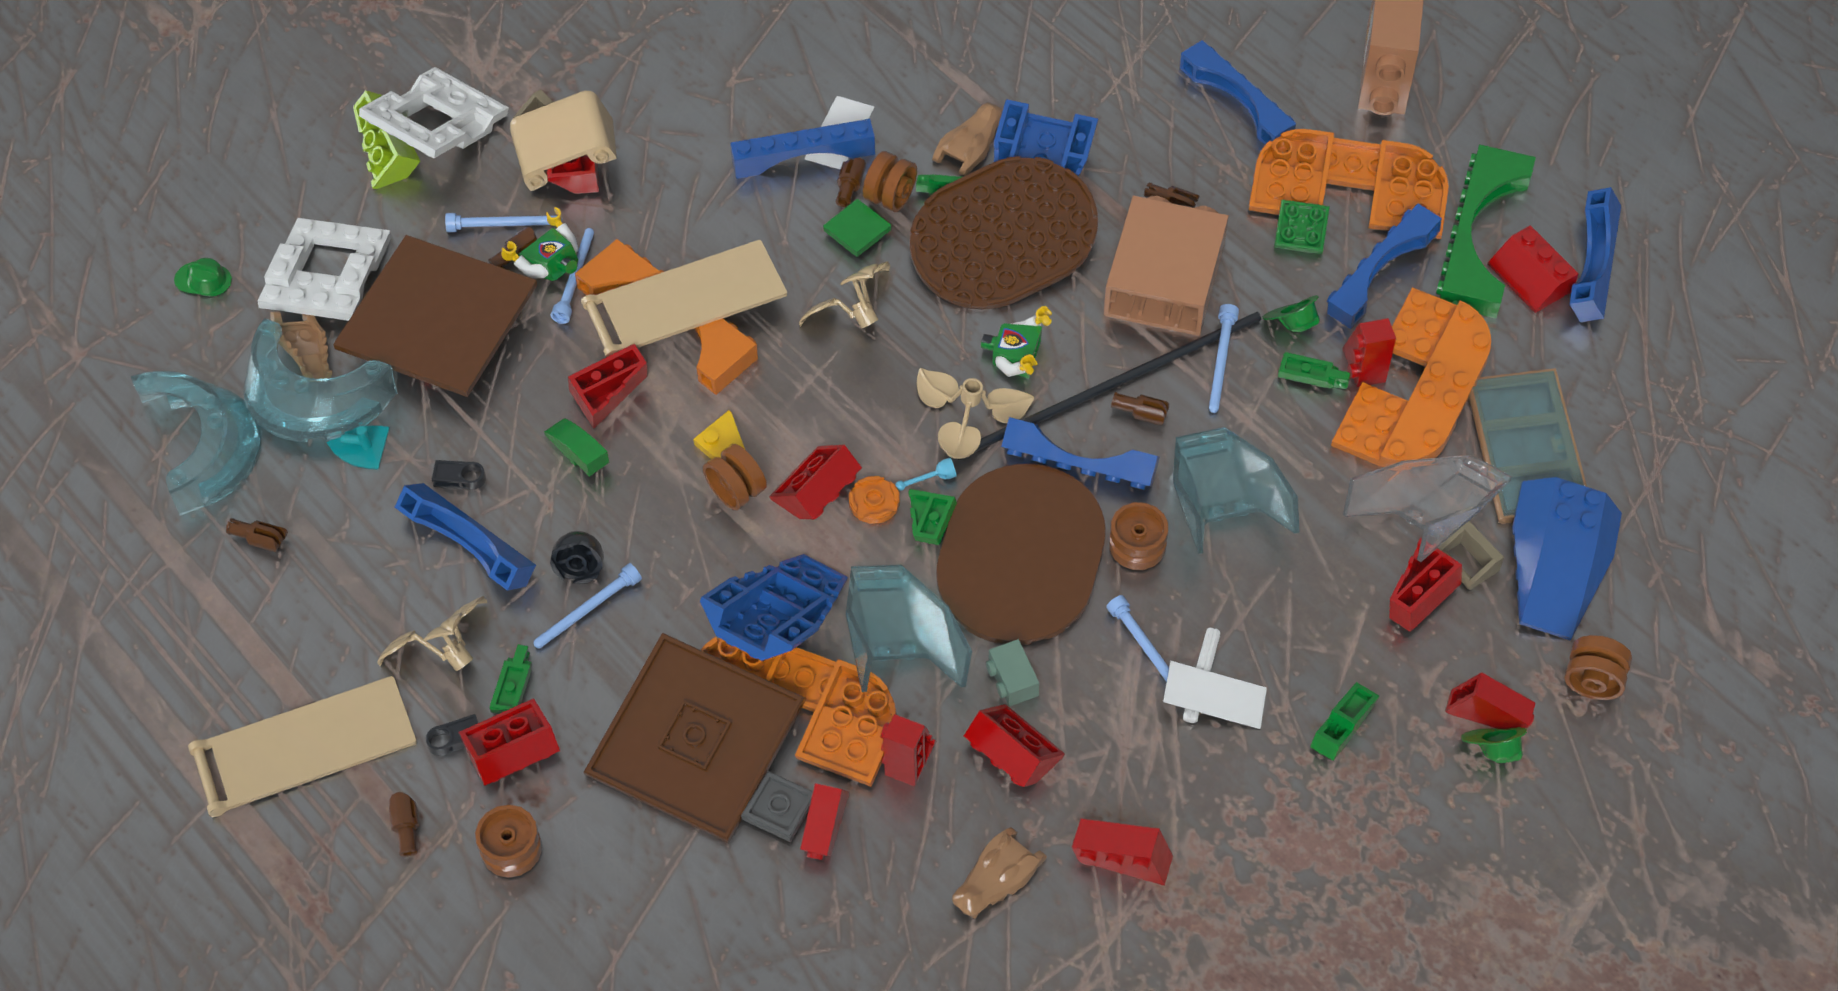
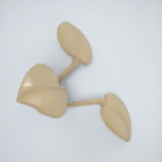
M889 261L867 266L857 273L848 276L840 283L841 286L849 281H852L860 301L852 305L853 311L839 299L832 298L808 310L799 322L800 327L811 314L834 305H839L849 314L851 319L855 317L861 329L879 320L870 303L865 282L868 278H873L876 272L889 271ZM858 281H860L863 294H862L861 289H860V287H859Z
M920 368L917 376V392L920 399L926 405L933 408H941L947 401L953 403L961 395V401L966 406L962 425L957 422H949L943 425L938 432L940 447L949 457L954 459H962L972 455L980 445V431L975 427L967 426L970 408L978 405L981 398L986 408L992 409L993 417L1002 423H1008L1009 417L1021 420L1034 401V396L1028 393L1007 388L995 389L986 397V391L983 390L982 383L975 378L965 380L959 388L956 379L946 373Z
M482 596L462 606L450 618L445 620L440 627L433 629L424 638L416 634L415 630L398 637L380 655L377 662L378 665L381 666L386 656L395 652L407 642L417 640L439 655L443 661L447 659L455 671L460 670L471 662L473 657L464 647L466 643L461 637L458 624L462 617L474 609L477 604L487 603V599ZM455 632L457 640H451L448 635H454ZM442 636L447 642L442 647L444 653L427 640Z

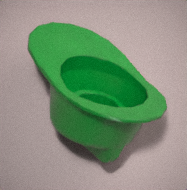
M201 258L195 262L185 264L179 268L174 277L175 286L180 291L212 297L226 292L231 286L232 281L230 272L212 258Z
M1318 295L1311 296L1298 303L1269 311L1262 317L1264 320L1278 318L1288 330L1293 332L1305 331L1320 322L1314 303L1319 297Z
M1520 727L1510 729H1477L1465 732L1461 735V739L1467 743L1479 744L1488 759L1496 763H1507L1522 759L1521 737L1527 733V729Z

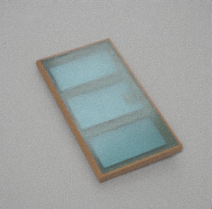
M1556 368L1480 377L1469 396V401L1498 522L1500 524L1513 523L1520 486L1523 481L1558 477L1587 487Z

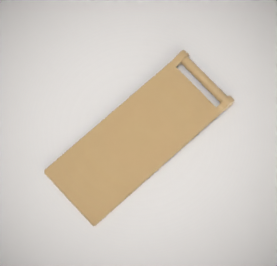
M757 240L598 295H586L582 298L581 303L584 309L588 310L603 343V352L608 357L632 344H635L638 348L786 297L787 290L762 241ZM603 302L621 344H613L598 311V304Z
M393 676L206 740L192 741L188 748L190 754L195 758L209 804L207 806L208 814L210 817H218L230 809L417 744L395 679ZM211 748L228 798L225 801H219L205 752Z

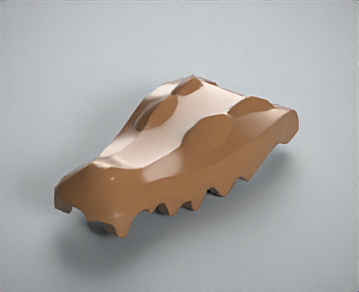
M984 103L971 118L948 132L940 140L932 160L940 163L945 154L963 162L959 171L960 175L966 176L970 174L987 157L1003 110L995 104Z
M279 311L270 312L271 328L275 340L297 363L305 381L311 384L328 382L331 378L332 370H329L327 363V337L315 316L302 314L303 321L283 323Z
M1012 827L1007 828L987 844L965 882L953 894L952 901L955 907L962 910L964 914L976 918L989 904L993 906L998 901H1003L1008 894L1013 895L1020 888H1023L1037 868L1046 860L1047 856L1040 850L1032 854L1014 839L1017 831Z

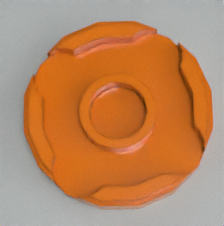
M868 476L858 480L849 492V508L852 514L860 521L869 524L882 523L891 519L897 513L900 506L899 491L896 485L891 481L884 480L880 476Z

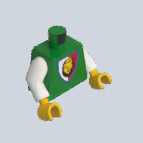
M554 207L557 217H550L549 213L546 212L548 223L556 226V229L551 228L518 255L516 254L517 246L515 243L507 242V248L510 251H506L502 247V258L506 261L513 260L515 262L514 265L529 278H544L555 281L564 273L572 274L577 269L578 257L576 253L578 246L576 237L567 224L562 223L561 211L557 207Z
M1042 306L1036 311V315L1026 320L1002 324L998 336L983 335L981 348L993 351V365L998 367L1008 377L1020 375L1030 379V375L1034 372L1033 366L1038 365L1036 357L1042 337V327L1040 326L1041 323L1044 326L1051 324L1049 316L1052 315V312L1048 307Z

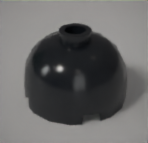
M573 531L563 535L555 543L552 549L550 564L553 572L563 580H565V577L575 579L573 583L576 584L588 583L598 577L603 565L604 552L601 544L593 535L587 532Z

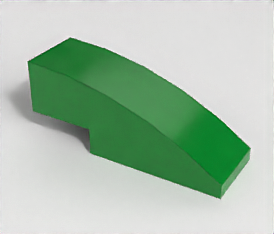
M563 418L544 431L549 440L574 466L578 465L588 476H591L610 463L607 450L585 430L566 418Z
M1356 682L1332 709L1329 718L1316 732L1310 747L1334 761L1379 699V695Z

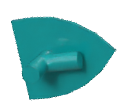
M359 426L338 434L329 440L327 444L335 455L353 466L379 469L390 427Z

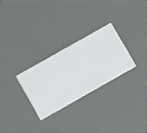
M836 96L821 127L869 119L874 106ZM831 153L806 154L804 159L841 169L842 163L846 162L849 157Z
M1170 661L1163 702L1261 729L1267 688Z

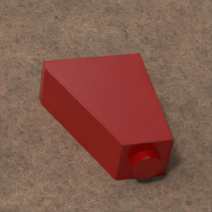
M1481 672L1451 690L1445 712L1496 729L1528 728L1534 720L1533 712L1536 703Z
M815 783L800 850L807 851L806 857L823 860L824 855H832L849 797V791Z

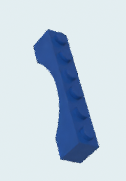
M1203 40L1181 53L1180 70L1194 82L1219 88L1239 100L1252 116L1256 127L1257 139L1264 145L1280 137L1283 132L1295 130L1296 123L1291 116L1286 115L1275 102L1268 99L1259 88L1251 84L1243 74H1240L1231 66L1229 61L1224 60L1216 53L1213 47L1208 46Z
M870 119L730 142L735 176L738 179L760 175L779 162L806 154L831 153L852 159L875 155V135Z
M1611 187L1588 191L1585 206L1587 222L1586 261L1581 277L1572 285L1569 303L1580 322L1604 319L1621 212V204Z
M1419 203L1412 210L1408 209L1403 215L1401 222L1397 226L1391 227L1386 239L1383 242L1379 241L1374 246L1372 254L1360 261L1357 270L1352 275L1346 276L1341 288L1338 291L1334 290L1327 299V314L1349 329H1352L1366 313L1367 292L1379 270L1399 255L1425 248L1440 232L1442 218Z
M1011 417L1008 419L1001 446L1008 448L1007 454L1022 457V453L1032 455L1031 460L1045 464L1047 459L1057 461L1056 467L1071 470V466L1081 468L1080 473L1094 477L1096 472L1106 474L1105 480L1120 483L1121 479L1131 481V487L1145 490L1146 485H1153L1160 459L1159 456L1136 450L1110 458L1091 459L1079 457L1055 445L1044 435L1037 424Z
M426 484L404 485L394 508L412 521L432 528L462 545L481 562L488 576L506 590L527 586L536 567L535 563Z

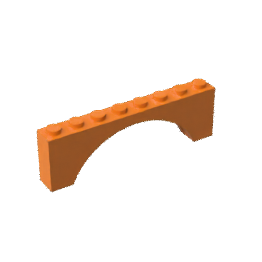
M616 239L575 273L577 288L584 294L598 295L663 273L664 271L656 269L647 258L636 254L630 245L623 244ZM723 318L694 328L702 344L700 359L697 364L698 381L715 395L758 359L757 343L750 336L742 334L733 323H728Z

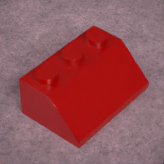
M587 154L547 169V179L549 182L574 194L599 192L598 163L593 162Z
M1531 225L1512 235L1488 261V265L1534 313L1571 293L1572 285L1576 283L1579 274Z
M845 445L818 446L769 498L798 519L814 520L822 515L824 512L823 508L829 502L839 497L840 490L845 485H849L856 479V474L862 467Z
M534 698L459 732L474 768L484 786L560 751L552 727Z
M1006 704L979 710L964 734V737L970 741V745L975 750L983 752L990 758L992 765L1003 769L1010 775L1012 782L1023 787L1036 784L1065 755L1064 752Z

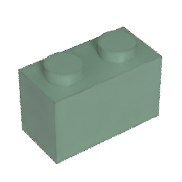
M1019 639L989 649L986 667L989 675L995 676L998 682L996 683L997 692L1001 699H1006L1008 706L1039 696L1040 683Z

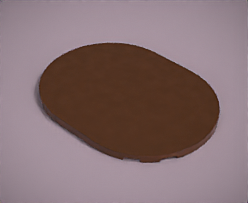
M1020 156L1001 159L945 185L924 202V205L915 216L911 227V259L920 279L940 298L952 304L970 309L1004 307L1064 279L1083 264L1096 240L1098 227L1096 204L1085 183L1070 169H1065L1053 163L1052 160L1040 157L1020 158Z
M1038 464L1004 466L992 470L972 482L957 500L937 562V587L943 605L951 617L963 625L968 632L998 644H1006L1019 639L1021 645H1029L1031 642L1050 639L1064 632L1069 625L1080 618L1090 601L1104 549L1105 520L1094 495L1073 476L1058 469Z

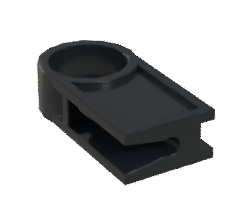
M436 460L431 481L434 482L433 487L476 490L485 484L486 474L483 466L478 462ZM470 471L481 473L480 477L476 480L468 481L464 479V476Z
M476 714L431 728L426 735V743L430 752L434 755L442 756L465 748L459 732L478 724ZM445 734L450 737L449 742L442 747L431 745L432 739L437 735Z

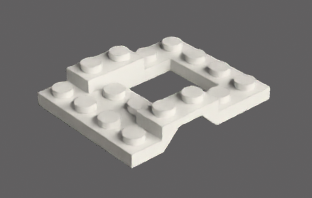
M434 67L421 74L409 92L399 96L390 91L361 107L359 117L422 151L427 156L436 158L455 146L463 149L491 133L493 124L508 115L509 107ZM431 105L434 109L450 116L452 120L430 131L407 117Z
M297 218L286 243H280L264 276L266 284L258 299L259 308L349 320L363 300L364 284L370 271H377L392 238L390 230ZM314 244L356 250L355 254L350 253L340 276L302 271Z

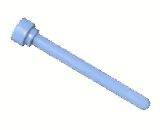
M446 213L445 215L446 232H457V230H462V227L550 225L547 221V216L461 218V215H456V213Z
M592 228L585 230L577 252V269L569 275L561 301L553 306L551 318L557 323L566 324L570 321L572 315L570 302L577 285L575 273L584 265L594 235Z
M1223 304L1219 307L1218 318L1222 327L1209 403V410L1212 413H1216L1219 410L1231 327L1238 320L1239 308L1232 304Z
M628 563L621 569V573L618 574L619 577L537 637L534 640V646L542 648L622 587L637 584L642 580L638 570L631 563Z
M1123 595L1115 597L1107 604L1106 608L1113 617L1123 621L1167 682L1168 665L1131 616L1130 604Z

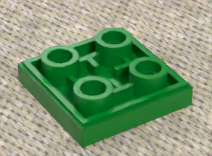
M858 198L823 225L824 232L856 257L860 256L892 230L890 223Z
M1281 200L1274 248L1323 254L1330 206Z

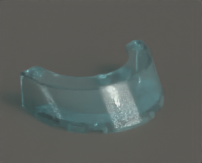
M264 318L254 334L244 382V400L247 410L254 417L255 422L261 428L277 437L299 442H308V439L324 438L325 441L340 438L342 435H345V432L358 426H366L373 421L397 394L391 365L373 360L364 363L352 372L338 377L326 379L307 378L288 370L278 357V344L282 336L280 324Z
M154 371L131 376L135 390L142 403L166 395L172 410L192 406L200 416L202 430L198 445L183 463L172 469L166 476V484L179 515L213 504L234 491L233 487L243 478L246 479L256 464L255 458L258 449L261 448V430L251 407L230 390L183 373Z

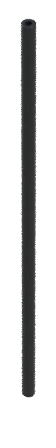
M1255 312L1237 320L1231 327V334L1261 321L1260 313ZM1221 328L1026 417L1022 421L1034 424L1040 423L1220 339ZM1006 427L981 438L980 445L975 452L1003 440Z

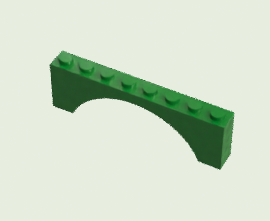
M1480 144L1477 154L1472 153L1468 167H1472L1473 170H1467L1464 185L1469 186L1468 189L1463 188L1459 201L1464 203L1463 207L1458 206L1455 221H1459V225H1453L1450 239L1455 241L1454 244H1448L1445 257L1450 258L1449 262L1444 261L1441 276H1445V280H1439L1436 294L1440 295L1441 299L1451 303L1455 300L1459 303L1461 300L1472 306L1481 315L1497 319L1505 284L1496 279L1480 261L1473 245L1471 226L1479 213L1493 201L1510 193L1528 190L1536 157Z

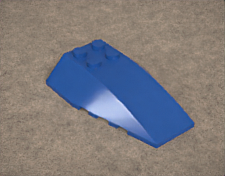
M1006 99L994 139V162L1020 156V158L1040 157L1052 160L1053 163L1065 169L1068 168L1079 176L1088 160L1098 118L1075 114L1073 122L1031 114L1029 113V104Z
M1558 477L1528 480L1521 483L1512 525L1513 535H1515L1514 556L1517 560L1515 573L1519 588L1517 591L1519 624L1567 640L1572 639L1615 554L1622 513L1607 493Z
M803 554L781 561L778 567L768 565L763 567L762 572H747L744 574V578L741 579L736 576L731 577L703 595L700 603L717 637L726 641L727 644L747 652L751 657L762 661L792 651L815 634L828 615L848 577Z

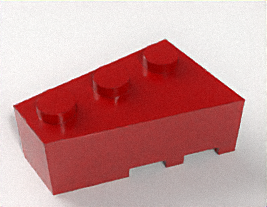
M1389 318L1359 323L1342 348L1348 362L1350 378L1354 379L1357 388L1361 386L1362 382L1368 385L1386 383L1396 342V336Z
M632 344L568 376L569 391L593 429L647 377V362L636 345Z
M1420 537L1413 556L1410 557L1408 566L1404 574L1401 575L1390 597L1389 618L1411 632L1461 585L1462 564Z
M896 714L893 715L890 723L886 722L884 724L880 738L883 739L881 751L884 752L882 764H884L886 776L915 787L936 743V740L932 739L933 736L929 734L930 732L925 725Z
M1080 819L1072 844V850L1078 861L1085 865L1097 866L1165 886L1173 855L1159 828Z

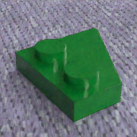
M909 489L908 494L911 500L910 512L913 520L912 530L915 540L940 545L957 504L955 497Z

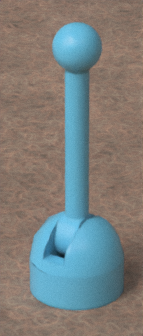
M949 457L937 464L936 471L904 482L897 481L895 485L898 491H902L906 486L934 476H939L941 479H951L957 477V474Z

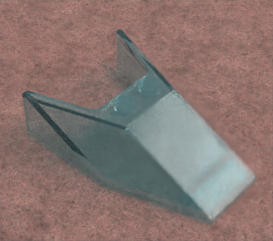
M1225 427L1176 437L1173 484L1198 554L1203 553L1205 525L1208 522H1218L1235 516H1246L1249 513H1265L1294 534L1300 533L1298 496L1273 458Z
M902 565L851 566L845 615L861 691L867 692L873 660H912L914 658L931 660L960 687H966L972 649L949 606Z

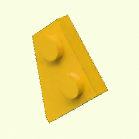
M729 410L693 439L694 445L710 459L713 457L721 458V452L731 444H738L745 449L733 415Z

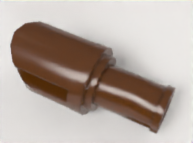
M855 158L854 160L851 159L842 163L837 179L840 189L835 200L838 206L845 208L850 205L853 192L859 190L866 169L864 159Z
M1151 182L1146 185L1149 189L1145 188L1144 197L1159 196L1167 199L1172 204L1195 208V202H1198L1200 197L1198 194L1175 186L1166 189Z
M526 227L505 242V250L510 251L507 248V242L511 241L516 244V254L518 255L537 240L533 229ZM502 251L488 259L490 264L501 268L513 260H504L501 254Z
M1115 392L1111 408L1132 412L1134 419L1156 425H1163L1170 407L1169 403L1164 400L1142 394L1134 398L1119 394L1118 392Z
M230 518V522L228 521L226 525L227 534L246 538L249 545L272 552L278 550L288 534L285 528L258 520L250 524Z
M396 792L389 799L391 830L398 834L399 855L401 857H409L418 853L414 833L419 827L417 805L408 794Z

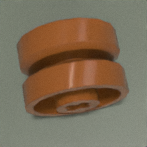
M887 151L880 152L867 172L863 186L864 199L874 204L882 202L884 208L893 212L900 211L913 191L917 178L916 163L907 159L898 160L896 155Z
M731 444L721 452V458L713 457L704 464L703 473L717 497L732 510H739L748 503L749 496L756 497L767 488V482L762 470L753 457L738 444Z
M1139 502L1124 505L1115 512L1111 520L1109 550L1113 558L1121 566L1132 570H1145L1154 567L1162 560L1166 552L1168 538V521L1164 513L1153 505Z
M1589 635L1575 640L1564 677L1566 684L1574 692L1591 699L1611 700L1623 695L1627 683V674L1632 661L1630 650L1624 644L1604 636Z
M514 805L497 806L486 812L478 822L475 831L476 844L482 861L487 869L494 874L507 878L521 876L530 871L539 861L542 845L537 824L532 815L522 807Z

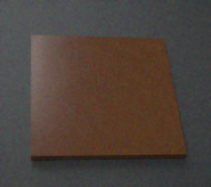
M405 235L333 343L335 350L468 397L537 287V280Z
M662 633L583 773L600 783L729 843L742 820L741 815L769 770L806 701L805 697Z

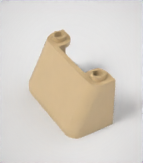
M592 91L576 93L517 116L510 122V132L523 179L530 191L541 188L547 183V172L545 170L586 154L595 163H606L617 158L613 118L599 97Z

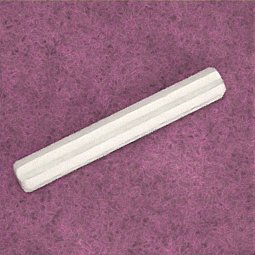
M1208 628L1206 630L1196 668L1211 672L1220 638V631L1218 629ZM1185 708L1183 720L1196 723L1200 712Z

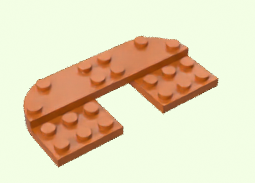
M1295 129L1283 132L1280 137L1272 142L1269 141L1262 148L1258 156L1249 211L1279 215L1281 200L1323 205L1326 184L1374 191L1368 227L1370 229L1389 231L1392 226H1397L1401 222L1403 215L1408 209L1412 210L1419 203L1442 218L1440 232L1435 238L1441 239L1448 196L1447 175L1444 168L1440 167L1433 160V155L1418 146L1382 140L1381 144L1334 138V133Z
M1413 287L1392 325L1396 336L1393 354L1425 366L1410 399L1407 401L1362 382L1331 443L1332 447L1391 470H1411V466L1422 463L1426 465L1440 455L1486 366L1491 348L1489 327L1481 314L1472 306L1461 300L1456 305Z
M716 637L700 649L805 697L806 701L802 708L814 713L796 751V759L872 787L884 752L881 751L883 739L880 738L884 724L886 722L890 723L893 715H897L895 703L889 689L878 676L869 670L840 659L833 661L797 647L792 651L762 661L751 657L747 652L731 646L723 639H717Z

